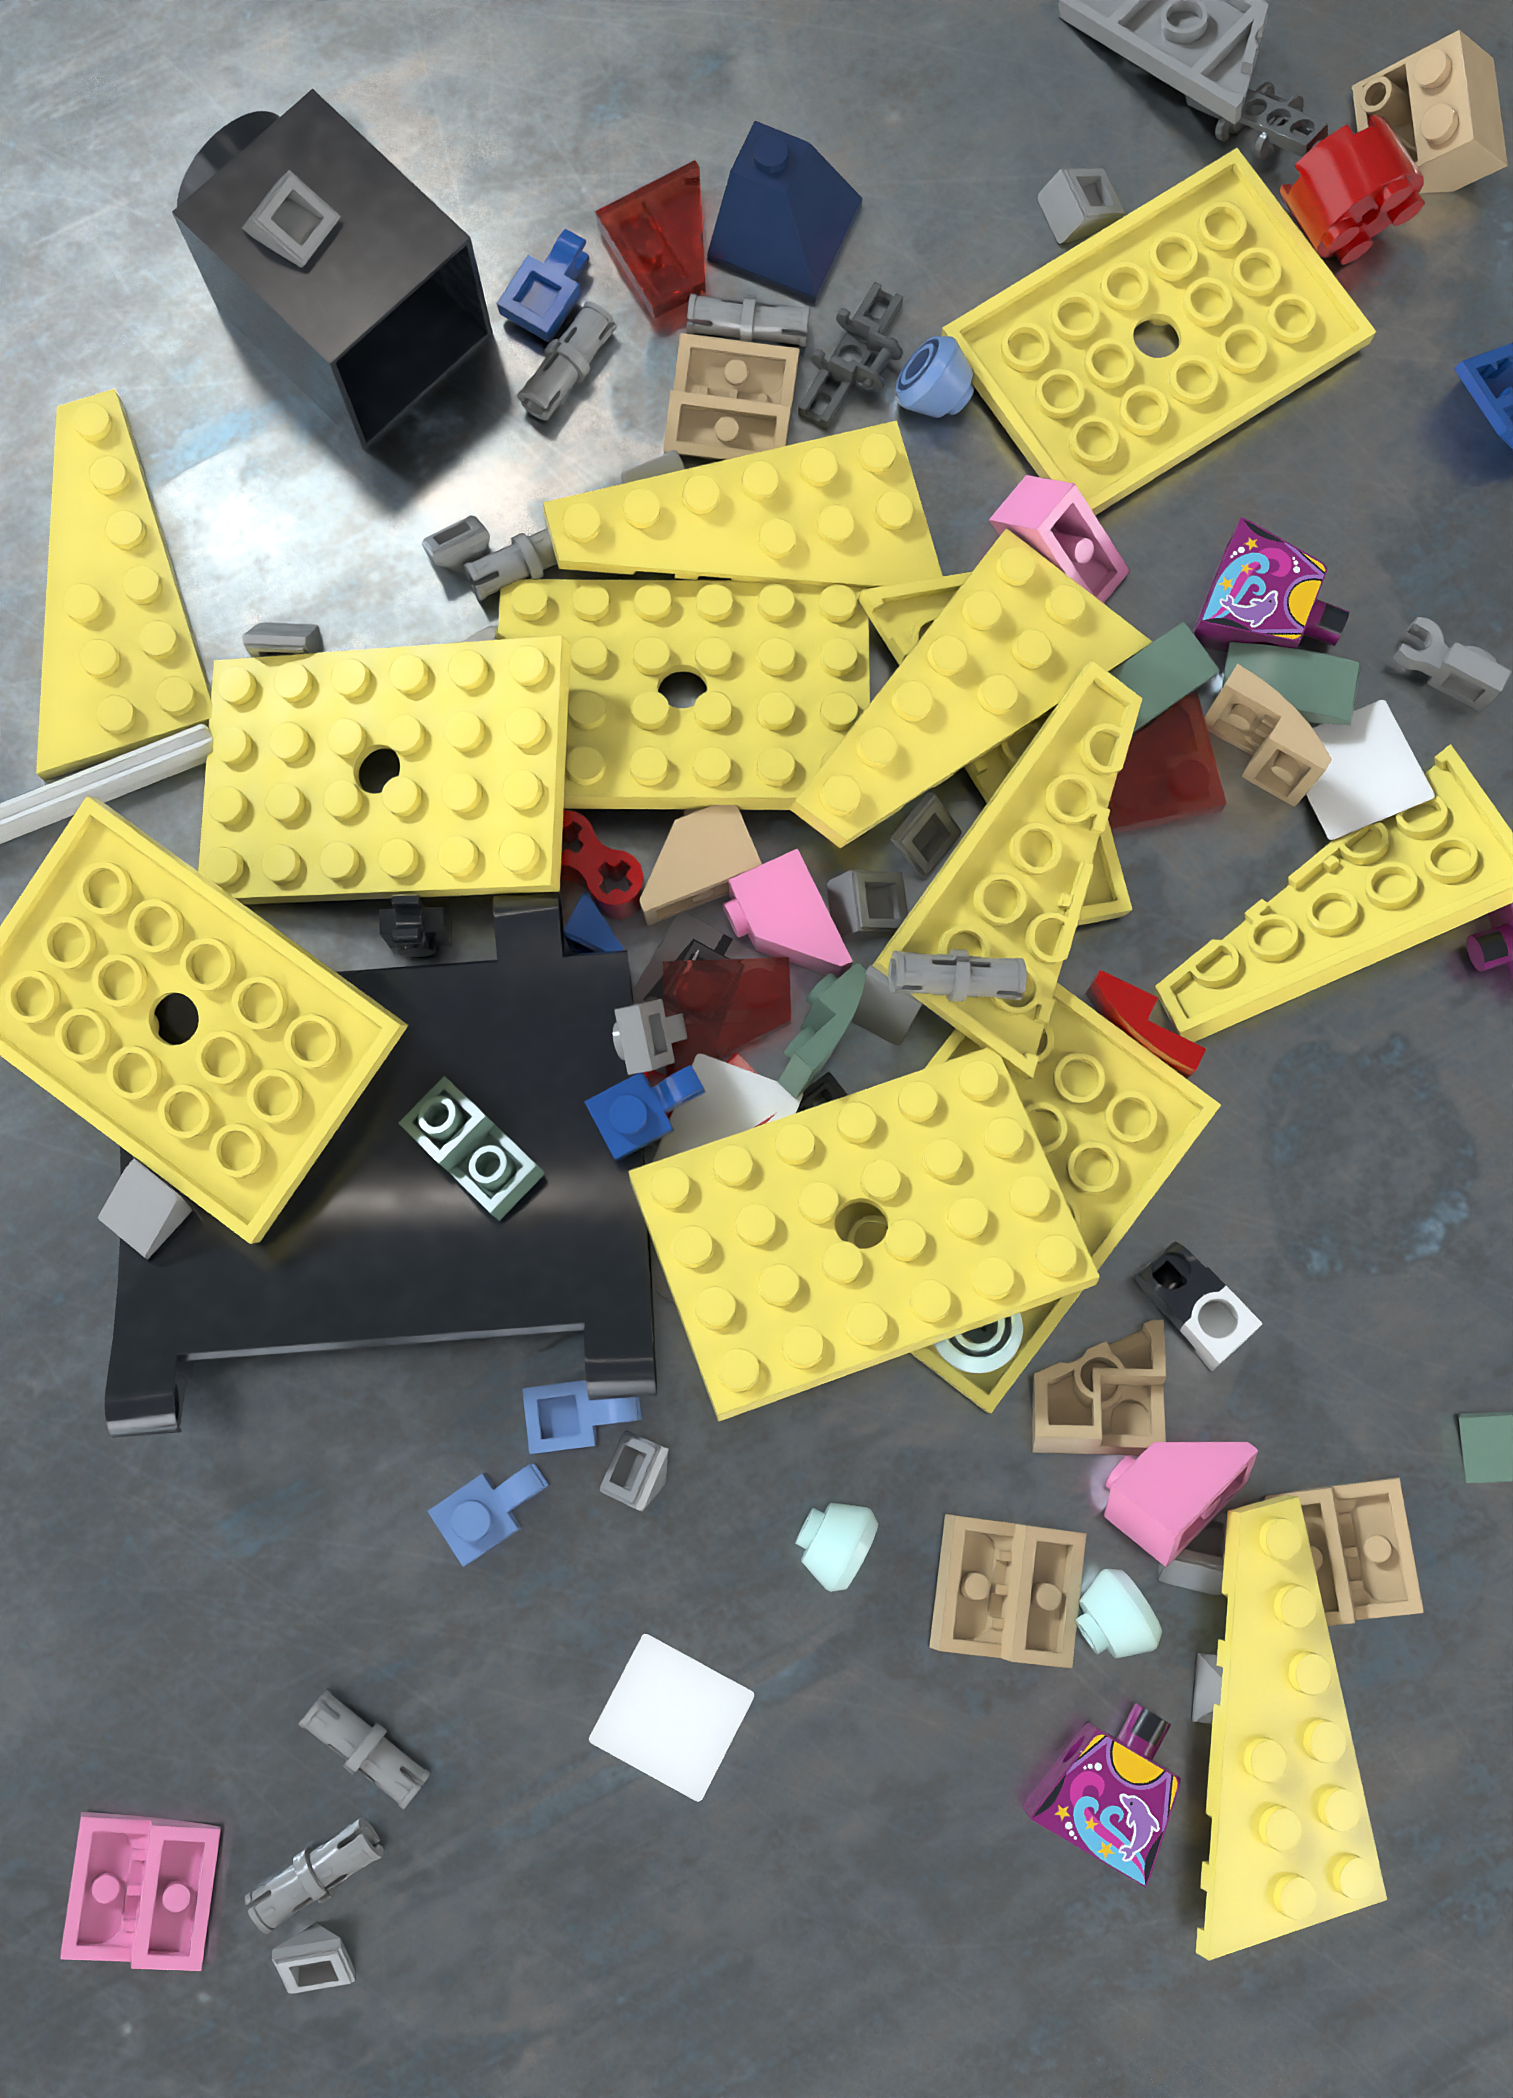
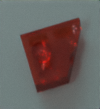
M696 160L595 211L597 226L653 319L688 302L691 293L697 294V296L706 293L700 167Z
M1198 692L1185 696L1130 740L1123 768L1117 773L1108 804V809H1110L1108 821L1112 834L1221 812L1227 805Z
M789 957L663 961L665 1017L683 1013L688 1037L687 1039L671 1043L675 1063L666 1065V1076L668 1077L692 1065L697 1054H704L722 1061L743 1050L745 1045L760 1037L765 1038L791 1024Z

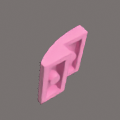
M81 1812L60 1959L131 1962V1969L201 1971L221 1832L220 1826L144 1816Z

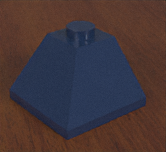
M754 121L730 171L709 245L707 260L816 304L862 206V197L810 142Z

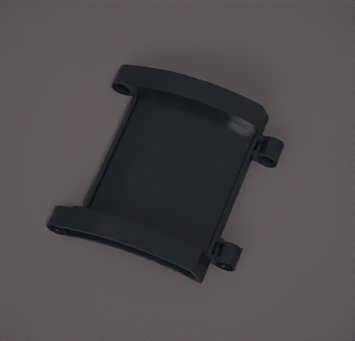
M560 891L496 894L493 897V916L497 960L336 972L405 1022L408 1027L260 1242L248 1243L139 1161L178 1193L193 1211L148 1260L120 1238L113 1340L104 1403L105 1418L110 1435L116 1438L182 1432L180 1424L187 1379H193L194 1361L583 1330L585 1374L589 1401L657 1395L650 1233L628 1172L645 1165L644 1147L616 1161L584 1102L635 1075H628L625 1060L618 1056L613 1041V1027L617 1022L615 1009L634 1005L628 950L564 955V926ZM173 993L166 996L159 1002L154 1013L159 1022L158 1034L169 1044H183L197 1030L199 1023L198 1010L193 1001L184 994ZM444 1076L545 1172L538 1182L500 1221L399 1124ZM120 1146V1172L122 1175L124 1169L135 1157Z

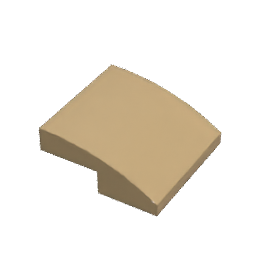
M680 333L673 390L670 391L663 452L676 450L682 456L723 461L787 446L800 349Z
M1238 663L1199 725L1253 756L1241 777L1293 807L1306 795L1332 761L1321 739L1297 709L1277 690Z
M1400 1477L1265 1495V1500L1283 1495L1300 1498L1327 1626L1352 1624L1356 1620L1424 1613Z
M945 1514L929 1648L943 1652L1002 1658L1011 1662L1072 1669L1077 1629L1075 1619L1078 1618L1087 1534Z

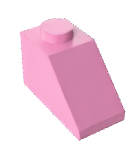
M1026 475L989 519L999 536L1007 528L1102 603H1105L1130 572V569L1074 483Z
M798 848L728 880L731 900L723 903L726 916L736 936L740 938L748 934L756 951L824 975L832 972L838 978L852 967L853 961Z
M1153 1442L1136 1460L1130 1455L1126 1456L1108 1477L1105 1486L1110 1490L1104 1517L1167 1567L1247 1484L1258 1449L1249 1442Z

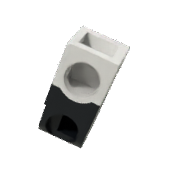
M1176 1241L1171 1242L1135 1275L1138 1285L1146 1296L1194 1346L1197 1356L1211 1371L1216 1369L1263 1324L1209 1267L1206 1268L1188 1249Z

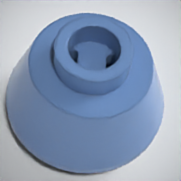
M934 336L925 341L906 362L896 383L899 404L904 409L940 418L947 413L950 415L957 414L968 403L974 391V386L971 384L973 370L956 339L951 336Z

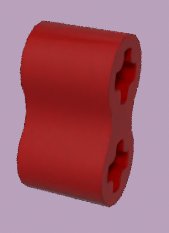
M563 810L562 840L571 844L578 838L581 850L577 853L569 849L562 851L560 879L572 881L583 886L602 915L610 919L619 920L632 917L641 909L639 900L646 886L640 863L633 855L624 850L611 849L603 845L595 836L592 825L585 816L575 811ZM626 876L629 890L624 893L622 890L615 888L609 894L607 893L604 882L610 877L613 881L619 882Z

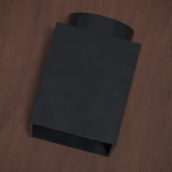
M313 88L281 117L269 111H256L231 121L206 142L187 169L179 189L177 208L172 211V214L217 309L363 450L493 333L471 237ZM289 170L341 216L302 268L252 238L242 229L273 186Z

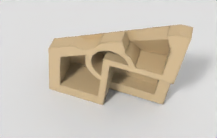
M1164 1320L1148 1321L1144 1323L1142 1330L1110 1345L1105 1341L1087 1349L1083 1357L1073 1362H1059L1034 1374L1032 1453L1141 1455L1153 1442H1166L1163 1386L1166 1379Z

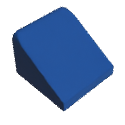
M583 892L563 930L569 949L577 953L624 950L589 895Z

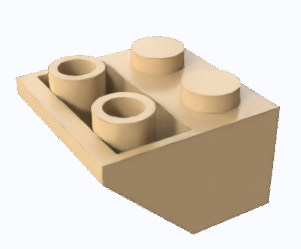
M1461 30L1352 85L1357 132L1369 128L1367 123L1370 116L1379 115L1384 117L1423 175L1424 186L1419 194L1453 192L1508 166L1494 58Z

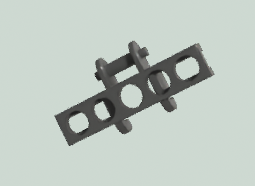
M1264 82L1255 91L1248 89L1241 118L1235 125L1185 95L1187 105L1219 119L1215 131L1218 140L1226 142L1230 135L1228 129L1236 135L1245 125L1262 132L1256 141L1254 149L1255 156L1262 160H1265L1268 156L1269 151L1267 147L1274 153L1281 147L1303 157L1312 149V146L1317 141H1322L1328 137V123L1303 113V97L1296 94L1285 100L1274 95L1275 87L1270 82ZM1273 117H1275V119H1274L1270 124H1268V122H1269ZM1296 130L1307 136L1296 137L1291 133Z
M877 282L873 283L852 320L849 318L850 312L847 309H840L836 320L847 332L830 360H825V353L820 349H816L811 357L812 363L820 372L800 403L798 415L825 430L828 429L856 381L861 383L865 389L882 390L885 385V381L881 376L890 359L900 360L903 355V350L898 345V341L884 336L902 307L903 296L898 293L892 296L881 290L882 285ZM881 301L886 303L888 307L881 319L874 318L868 310L874 302ZM854 335L867 341V343L858 341ZM853 349L860 353L862 360L860 363L853 359L847 362L839 358L843 351ZM874 351L878 352L877 358L872 366L868 368L866 364ZM829 375L842 382L837 391L831 390L826 386L825 381ZM824 397L830 400L823 415L815 414L810 408L815 398Z

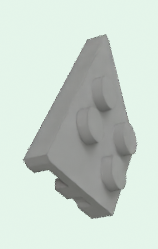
M1059 0V18L1235 125L1242 115L1267 23L1269 3L1264 0Z

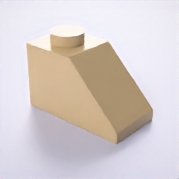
M712 805L704 809H685L683 811L684 817L674 821L639 900L642 916L647 926L729 894V879L762 865L737 805Z

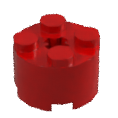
M1379 115L1370 116L1367 123L1369 128L1354 134L1347 124L1320 141L1296 163L1295 168L1301 176L1293 186L1291 184H1284L1280 188L1281 199L1317 254L1325 258L1336 256L1342 265L1355 261L1365 254L1373 244L1371 238L1383 231L1391 223L1393 226L1404 224L1418 214L1425 204V201L1419 194L1424 186L1423 175L1387 120Z

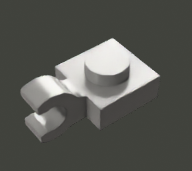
M1417 617L1407 631L1423 641L1425 650H1415L1403 643L1393 656L1395 662L1401 667L1417 670L1430 676L1426 684L1479 712H1482L1501 693L1512 673L1511 670L1498 664L1496 658L1482 648L1475 646L1465 647L1458 642H1455L1449 648L1444 642V636L1440 627L1434 621L1425 617Z
M662 999L615 1009L617 1022L613 1027V1041L618 1056L625 1060L628 1075L655 1070L675 1063L671 1043L688 1038L683 1013L665 1017Z

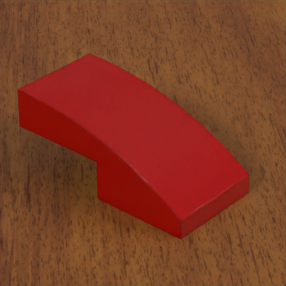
M1099 970L1085 993L1095 1010L1186 1079L1196 1072L1206 1048L1148 1021L1159 997L1105 971Z

